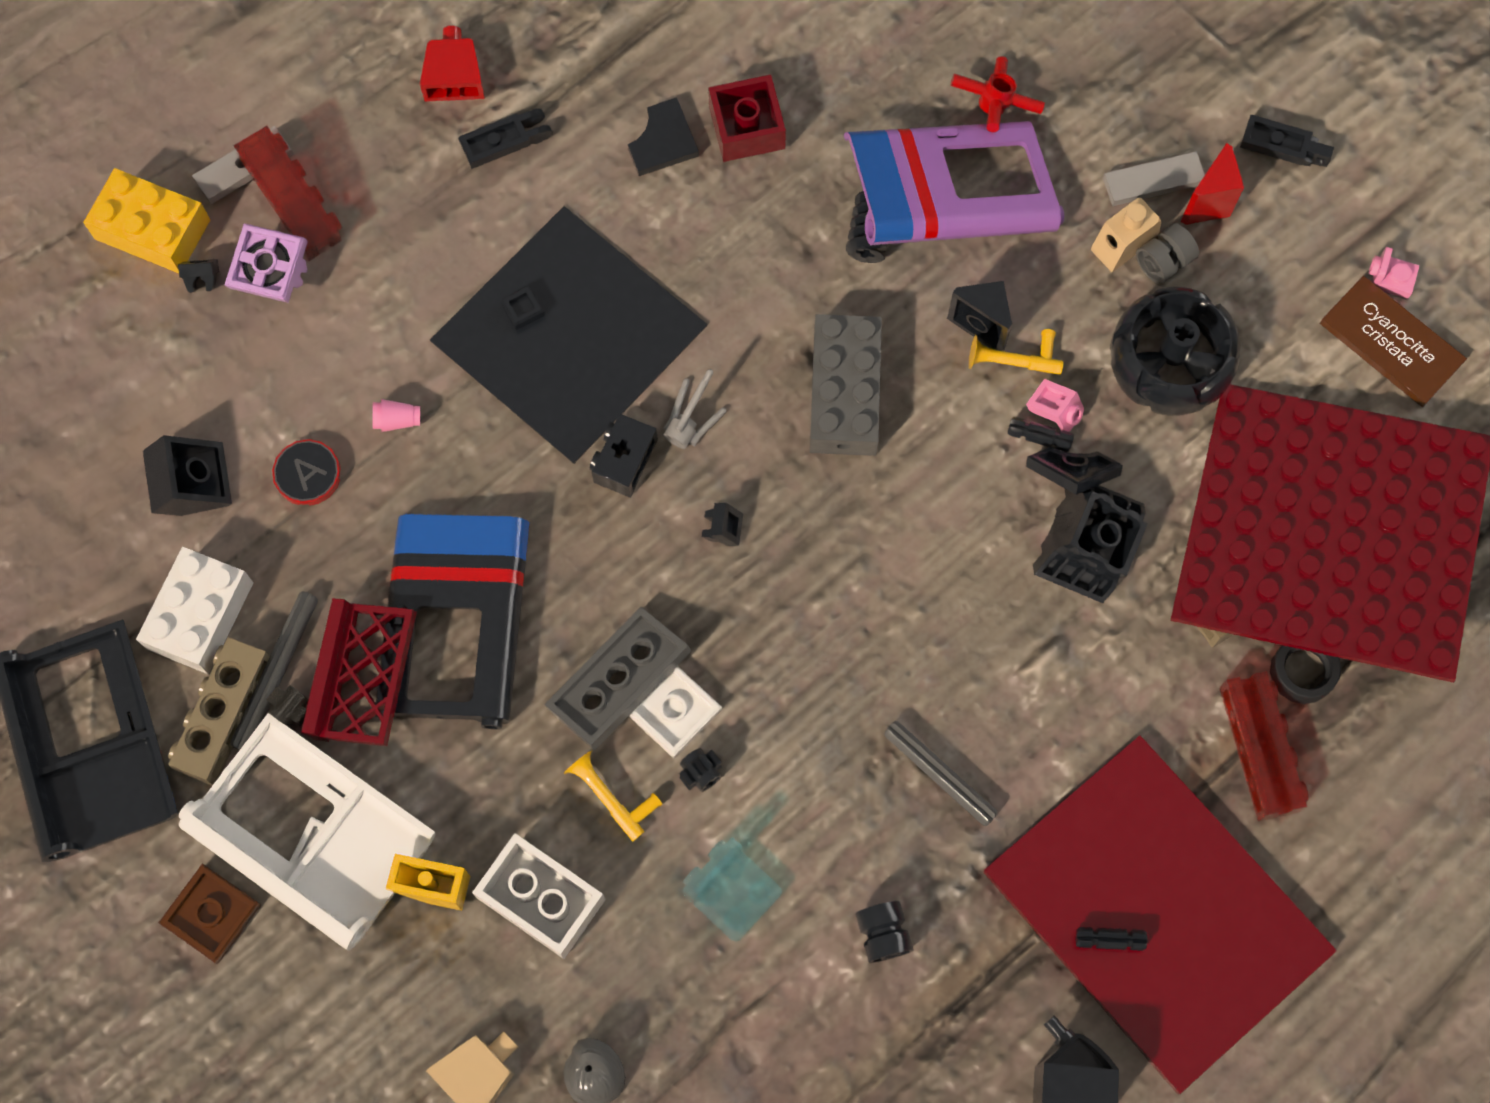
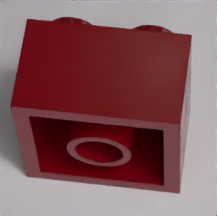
M771 74L708 87L709 109L723 162L786 148V128Z

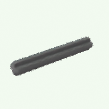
M894 721L885 730L884 735L891 743L983 826H987L997 816V810L901 723Z

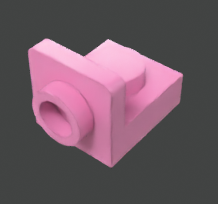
M1386 247L1380 257L1374 256L1368 274L1373 275L1372 282L1384 292L1409 299L1413 292L1420 265L1391 257L1393 248Z
M1046 379L1042 381L1026 404L1030 412L1056 422L1060 431L1070 432L1081 421L1084 412L1083 404L1076 391Z

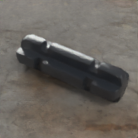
M1013 417L1010 421L1008 428L1010 436L1016 438L1024 436L1026 441L1047 447L1055 445L1056 449L1064 452H1069L1072 447L1073 433L1063 430L1059 433L1056 432L1057 428L1032 421L1028 424L1025 423L1026 419Z
M1079 927L1075 935L1076 946L1080 948H1091L1093 945H1096V948L1125 950L1127 947H1130V950L1143 951L1147 948L1148 944L1147 932L1145 930L1132 929V931L1127 932V929L1098 928L1093 930L1092 927Z

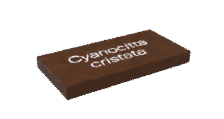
M1364 275L1319 323L1422 408L1467 360L1465 356Z

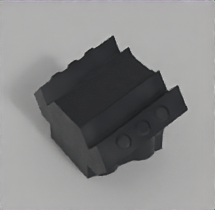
M1100 485L1077 495L1065 489L1066 498L1056 508L1054 522L1041 544L1042 554L1033 563L1034 575L1104 603L1115 590L1119 578L1127 576L1148 525V523L1143 521L1146 514L1144 503Z

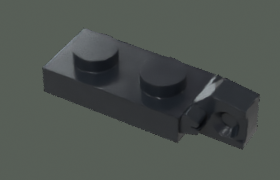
M1252 114L1249 117L1240 148L1304 166L1314 164L1327 167L1334 150L1332 146L1318 143L1319 139L1312 136L1313 132Z

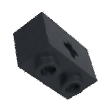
M619 413L616 422H610L607 426L603 438L606 443L601 452H595L589 469L592 470L594 483L631 498L658 441L657 428ZM624 450L628 452V455L623 454L620 459L616 457V454L621 455Z

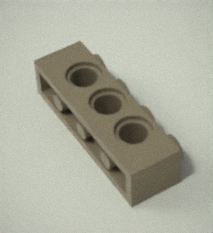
M229 637L224 645L218 647L213 659V664H215L209 677L206 676L199 687V700L195 708H191L186 714L183 723L184 732L180 740H176L169 751L168 759L170 761L168 765L172 769L213 786L220 777L233 747L230 745V741L270 658L266 651ZM240 672L238 682L227 686V677L231 673ZM221 703L225 704V711L221 716L211 717V711L214 706ZM210 735L209 745L202 750H197L196 744L199 738Z

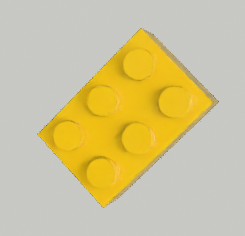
M114 168L83 223L95 240L179 273L178 264L189 260L207 228L210 218L201 202Z

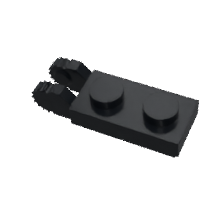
M536 108L520 115L516 113L459 136V143L471 169L531 146V144H538L543 140L549 139L553 135L549 125H542L528 131L524 129V127L530 128L535 124L541 123L545 119L543 110Z

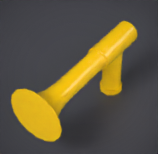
M1051 329L1041 331L1040 356H1028L988 348L978 341L977 335H975L969 355V369L980 362H995L1061 375L1063 360L1052 359L1056 332Z
M591 750L574 762L564 774L572 773L582 778L610 811V815L634 842L645 832L638 823L663 804L652 793L648 799L629 813L593 769L591 764V753L593 751Z

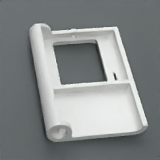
M269 713L229 765L223 770L220 777L203 799H198L195 802L189 801L179 813V818L181 819L179 827L347 951L359 943L395 894L385 889L394 855L400 854L420 859L435 836V831ZM262 755L269 757L334 805L332 814L300 857L294 862L286 860L221 811L222 804L257 758Z

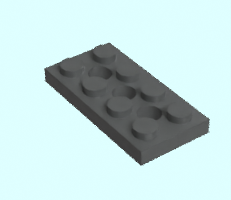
M640 607L544 705L595 751L687 657L691 649L655 617ZM639 648H651L650 654L642 660L634 659V654ZM618 671L626 672V678L620 684L610 683V678L614 673ZM593 696L602 697V702L597 708L587 709L585 707L589 698Z

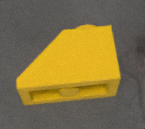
M395 854L385 889L427 904L462 911L471 876L462 867Z

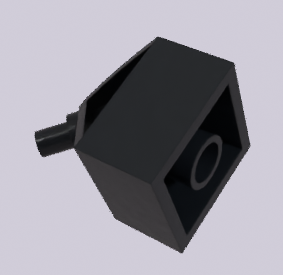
M1054 1015L1044 1026L1056 1039L1054 1044L1058 1048L1035 1067L1033 1103H1118V1067L1097 1044L1083 1034H1075L1071 1028L1067 1030Z

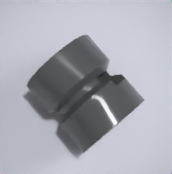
M1177 223L1171 224L1158 234L1157 239L1149 240L1136 251V259L1139 266L1147 277L1157 284L1164 283L1177 273L1178 268L1186 267L1199 256V248L1193 236L1186 228Z

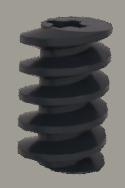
M864 191L855 196V206L852 212L853 218L850 222L851 229L848 233L849 241L846 244V252L853 259L860 262H882L885 260V257L881 252L887 250L888 244L870 245L866 239L865 219L869 208Z

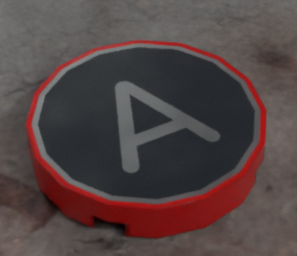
M311 439L295 441L286 446L276 457L272 469L273 482L280 494L292 504L297 505L308 504L311 506L327 500L336 491L340 482L341 467L333 450L324 443Z

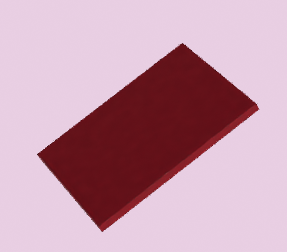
M1141 735L983 871L1178 1095L1186 1090L1337 952L1334 946ZM1079 927H1092L1093 930L1098 928L1127 929V932L1132 931V929L1145 930L1147 932L1148 944L1147 948L1143 951L1130 950V947H1127L1125 950L1096 948V945H1093L1091 948H1080L1076 946V930Z

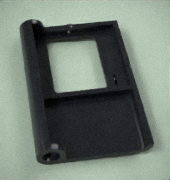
M123 619L28 654L18 653L17 650H7L0 653V703L42 862H52L73 856L164 823L178 815ZM97 649L101 656L120 725V734L113 739L63 757H58L36 674L44 667Z

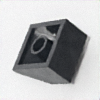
M163 435L143 450L151 513L184 516L228 507L232 504L223 442Z

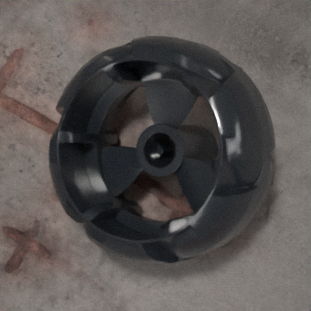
M1165 287L1156 290L1153 294L1144 295L1134 301L1124 311L1111 339V367L1116 381L1133 402L1138 405L1150 406L1154 413L1167 416H1181L1200 411L1212 402H1216L1225 393L1235 377L1240 363L1239 352L1241 347L1237 326L1225 307L1221 304L1213 305L1208 296L1198 290L1187 287ZM1156 320H1162L1167 334L1161 344L1160 352H1140L1136 354L1138 346L1137 336L1141 329L1152 326ZM1200 332L1210 342L1214 354L1192 352L1199 339ZM1165 363L1172 366L1184 364L1196 382L1189 385L1172 384L1161 380V376L1157 373Z

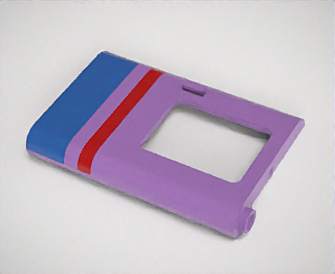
M1029 121L1000 123L997 132H989L986 128L987 124L845 132L844 138L845 141L849 140L869 208L865 219V234L870 245L1057 232L1060 225L1064 222V210L1058 203L1032 123ZM1015 145L1025 148L1039 190L1038 194L961 199L956 195L943 150Z

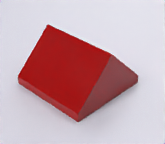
M1228 143L1225 144L1194 190L1180 221L1185 225L1231 216L1244 189L1233 147Z

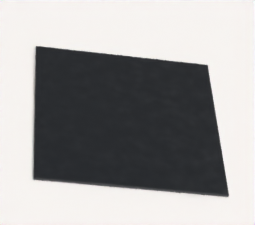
M563 206L430 339V342L575 464L605 433L609 423H614L619 413L623 414L708 324ZM529 285L544 309L545 316L516 330L501 305L500 299Z

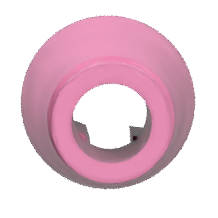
M381 399V402H373V429H381V432L420 426V406Z

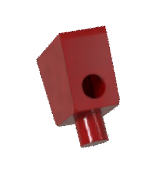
M457 26L444 27L443 39L430 40L427 43L420 79V87L425 102L485 99L473 40L462 38V30Z

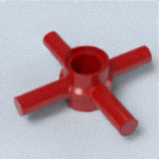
M1004 56L996 58L994 73L986 82L983 83L954 73L950 83L952 87L981 95L979 106L988 114L986 128L989 132H997L999 130L1001 114L1010 105L1038 114L1042 113L1045 105L1043 101L1015 93L1017 84L1007 74L1008 59Z

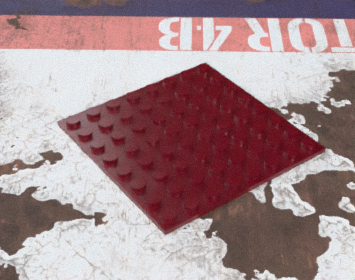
M1230 384L1225 393L1219 398L1170 621L1454 683L1490 468V435Z

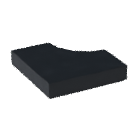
M677 98L647 107L648 123L645 131L638 139L628 144V151L638 176L699 157L698 148Z
M1053 447L1027 456L1026 462L1027 468L1075 495L1121 476L1123 465L1098 451L1092 453H1069Z

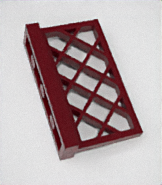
M332 598L302 733L316 741L329 742V740L388 746L417 614L416 611L405 608L349 603L345 599ZM358 614H370L375 623L360 634L356 629ZM395 617L404 618L402 630L391 637L384 625ZM380 629L387 641L372 652L365 640ZM358 645H361L368 656L352 667L348 661L349 653ZM392 647L396 653L395 663L386 670H383L377 658ZM373 663L379 675L364 685L357 674ZM353 677L360 689L344 700L340 694L342 685ZM385 681L389 687L388 695L376 704L369 692ZM365 696L372 708L357 719L350 707ZM345 711L352 724L341 732L332 731L335 718ZM377 715L381 720L379 735H367L362 725Z

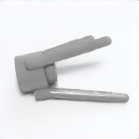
M712 369L707 370L684 413L679 415L690 383L688 378L683 380L670 418L663 428L665 430L664 438L681 449H686L688 444L695 447L701 436L727 412L726 408L722 407L697 431L694 429L697 424L690 416L713 375Z

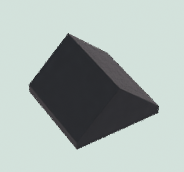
M1004 281L957 287L952 294L947 319L973 337L977 335L978 340L989 348L1000 351L1005 350L1012 327Z

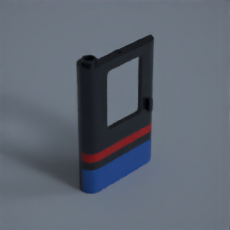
M405 514L398 517L387 607L413 609L417 613L422 608L480 610L482 616L473 697L468 702L408 699L407 694L416 627L415 618L394 717L476 720L481 722L482 728L491 730L502 729V724L510 722L530 528L528 520L511 516ZM395 617L385 625L391 637L402 630L403 618ZM383 637V643H385L387 640ZM392 647L381 655L380 665L383 670H386L395 663L396 653ZM385 681L377 686L376 704L388 695L389 687Z

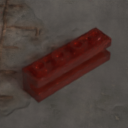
M265 126L234 145L237 156L289 233L304 237L308 241L304 252L308 261L320 255L319 249L327 244L333 247L342 241L339 232L343 228L332 211L328 214L321 205L325 202L315 185L311 187L307 185L303 177L307 176L305 170L297 159L290 160L285 152L289 148L279 132L273 135L269 127Z
M1267 671L1255 673L1250 678L1243 680L1240 677L1227 679L1219 689L1258 822L1299 813L1307 807L1306 802L1309 799L1306 784L1304 781H1300L1296 770L1298 767V757L1295 749L1289 747L1286 737L1288 723L1283 713L1280 714L1277 707L1278 690L1275 682L1269 680Z

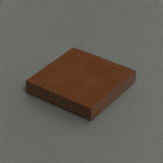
M202 863L158 923L208 959L218 964L261 904Z

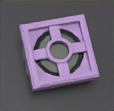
M244 223L224 285L229 289L289 303L293 288L303 285V280L300 277L301 273L307 272L306 261L303 259V255L308 241L304 237Z

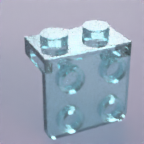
M731 837L727 843L721 840L713 847L708 854L711 860L702 869L697 866L686 876L683 881L686 885L683 889V894L730 940L737 942L744 937L779 899L782 890L778 884L743 853V846Z

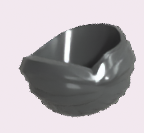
M585 1038L577 1041L573 1046L572 1053L565 1062L563 1071L568 1092L578 1103L612 1102L620 1096L625 1086L626 1077L619 1056L608 1044L598 1039Z

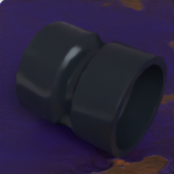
M900 901L874 905L855 913L860 933L868 937L864 942V947L869 963L896 958L914 950L908 930L901 928L905 918Z

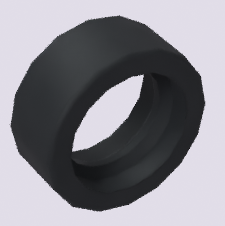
M1282 645L1271 659L1269 671L1272 684L1280 695L1291 702L1309 704L1321 700L1334 689L1340 680L1341 664L1338 657L1312 652L1324 664L1325 678L1317 687L1304 689L1292 683L1285 670L1288 657L1295 651L1302 649Z

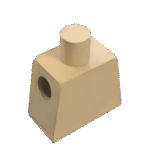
M1139 197L1104 223L1091 247V251L1111 272H1114L1134 257L1138 248L1151 239H1157L1160 233L1161 219ZM1117 242V248L1111 245V243Z
M504 1031L489 1046L475 1035L430 1066L426 1072L455 1103H494L514 1075L503 1062L518 1048V1045Z

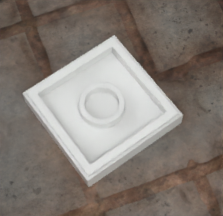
M677 666L629 717L675 759L722 710V706Z

